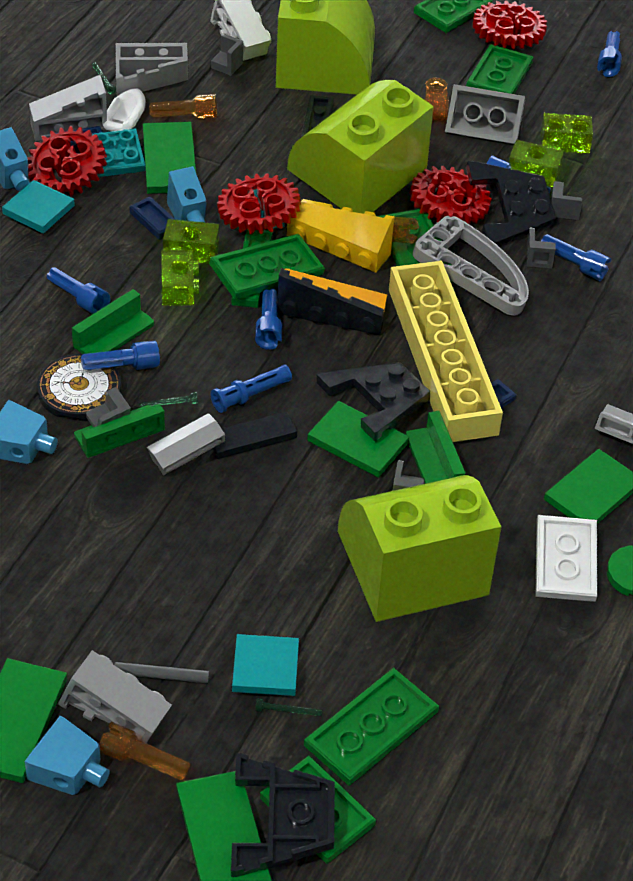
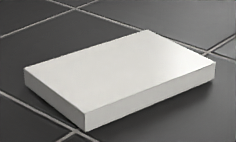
M538 515L536 597L596 601L597 520Z

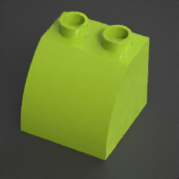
M281 0L278 15L276 88L359 94L371 83L375 40L374 18L368 1Z
M382 80L372 83L293 145L288 158L287 170L341 209L348 207L352 208L353 212L362 214L365 211L374 212L410 183L414 177H417L418 172L422 173L424 169H427L434 106L396 80Z
M463 475L349 500L343 506L339 517L338 533L376 622L487 596L490 593L501 525L480 482L474 477Z

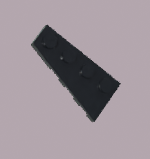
M281 268L278 279L277 314L375 335L381 334L384 309L353 296L347 299L342 297L338 290L330 287L325 290L313 285V280L302 277V280L290 276V271Z

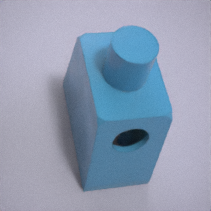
M12 127L0 130V184L4 189L15 187L17 191H21L30 183L28 180V159Z
M192 166L170 171L167 195L168 207L174 218L180 223V228L191 227L192 231L198 232L206 226V198L195 169Z
M8 400L0 411V459L28 464L33 461L39 450L49 454L54 453L58 440L48 435L45 417Z
M59 716L25 760L28 780L71 795L77 794L86 781L99 788L102 787L107 781L110 771L99 765L101 760L99 744L62 716Z

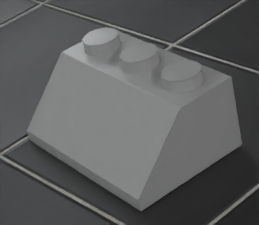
M454 84L445 133L516 144L524 110L525 96Z

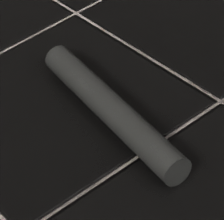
M115 662V666L120 670L136 677L198 683L209 682L210 671Z

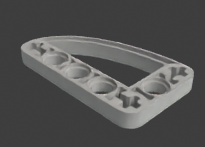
M446 216L416 241L413 256L417 261L421 263L448 262L452 266L444 264V267L452 282L508 315H518L523 311L529 295L524 275L514 261L499 246L468 223L455 216ZM433 237L440 238V239H442L443 241H438V240L434 239ZM461 238L489 259L502 272L512 287L449 251L448 248ZM463 274L470 275L474 279L465 277ZM485 287L494 289L496 292L489 291Z

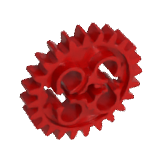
M505 0L504 4H501L499 1H496L495 5L488 2L487 6L481 5V9H476L473 18V28L476 34H480L479 38H486V42L493 41L494 46L502 44L503 48L510 45L512 49H515V46L524 49L525 44L532 47L533 43L539 44V40H543L546 34L547 20H544V15H539L540 11H533V7L526 8L524 3L517 5L516 1L509 4Z
M72 126L69 127L67 132H64L62 127L59 129L58 134L50 131L51 137L41 136L43 142H35L36 149H29L31 157H27L30 181L35 180L63 194L69 192L70 196H73L76 189L82 193L84 185L91 188L90 181H99L97 174H104L102 166L107 165L105 160L107 154L102 141H99L97 134L92 136L91 130H87L84 133L82 127H79L76 132ZM70 141H73L77 144L80 154L76 153L74 146H71ZM52 169H56L59 177H62V182L56 179Z
M432 166L431 171L424 169L423 173L418 172L417 177L413 178L410 189V200L415 201L414 207H421L420 213H428V219L436 217L437 223L446 216H455L469 225L470 221L477 224L478 219L483 220L485 214L488 213L491 197H489L490 191L486 190L487 185H470L468 175L464 174L463 169L456 172L454 167L446 170L444 166H441V170ZM438 188L437 194L434 195L435 189ZM464 197H467L466 203L463 204Z
M267 173L263 178H260L258 174H255L252 179L246 175L244 181L236 179V185L229 183L228 189H222V195H218L219 202H217L220 219L224 220V224H230L232 230L239 227L240 233L249 229V234H252L255 230L263 234L264 229L273 232V227L275 226L282 229L283 222L290 224L291 218L297 217L296 212H300L301 205L298 188H294L293 182L287 183V178L279 180L278 175L269 178ZM254 189H257L258 198L254 196ZM261 210L264 211V218H261Z

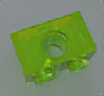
M516 140L509 157V163L513 170L544 176L546 185L553 187L554 181H557L561 170L564 151Z
M168 219L163 237V259L209 264L210 257L217 255L219 224Z
M161 250L162 306L194 305V294H199V278L194 279V276H199L198 260L193 261V250Z

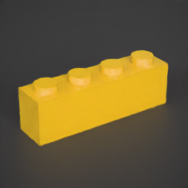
M303 199L300 205V212H296L297 217L291 218V223L287 224V236L300 234L306 244L375 273L391 255L394 216L386 215L382 218L377 217L374 212L356 213L353 212L352 208L343 207L342 209L333 208L332 204Z

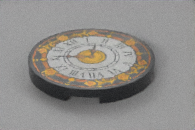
M83 354L60 357L49 363L39 375L37 382L39 400L48 412L57 417L62 415L80 418V421L88 420L86 412L105 403L106 391L117 387L119 392H121V378L117 369L110 367L83 370L81 365V355Z

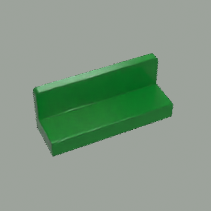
M132 289L72 327L73 347L81 354L114 351L154 326V320L141 310L140 294Z
M160 404L154 406L146 405L130 411L129 415L99 426L92 427L91 425L74 432V437L86 457L90 458L165 430L164 410Z
M440 411L428 413L427 428L406 431V435L409 436V447L421 477L424 479V484L465 475L464 468Z

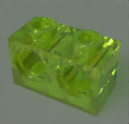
M543 114L541 150L590 153L593 138L592 116Z

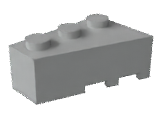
M116 43L117 96L133 88H138L143 92L188 80L187 43Z
M100 75L29 103L30 122L35 141L42 140L41 136L51 137L50 131L57 133L61 127L64 131H68L70 126L73 127V130L79 127L100 126L102 132H107L103 126L107 121L106 92Z
M93 650L71 678L58 703L59 706L65 709L70 704L85 711L83 717L90 721L97 717L110 723L109 730L142 746H145L172 706L163 695L156 691H151L142 685L134 675L123 672L113 665L109 658L99 655Z

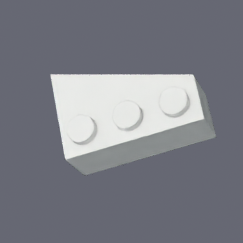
M215 0L210 21L213 25L218 24L220 26L221 35L226 34L243 40V61L267 54L271 43V36L269 31L265 30L262 25L260 14L255 12L252 1Z

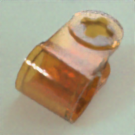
M431 78L426 82V97L424 100L434 106L432 120L447 121L449 109L447 83L441 78Z

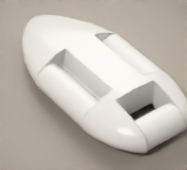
M129 89L113 99L107 109V121L103 124L107 131L132 129L136 125L146 105L145 96L140 89Z

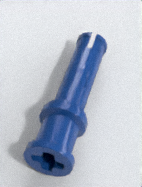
M284 364L244 382L235 380L228 387L223 389L215 388L211 391L212 403L218 412L223 413L232 405L237 403L245 404L249 397L291 381V371Z

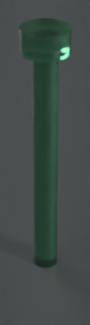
M93 62V68L107 86L106 91L109 94H114L116 92L115 85L110 84L96 62Z
M191 392L190 396L139 403V408L146 405H167L192 401V404L198 403L197 392Z
M259 698L256 700L255 711L259 712L262 709L322 716V710L265 703L263 699Z

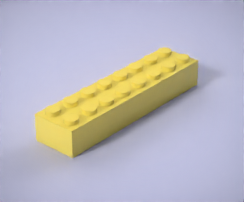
M435 261L391 267L389 283L391 298L422 382L430 390L429 401L433 412L440 411L452 442L499 436L503 412L443 262Z

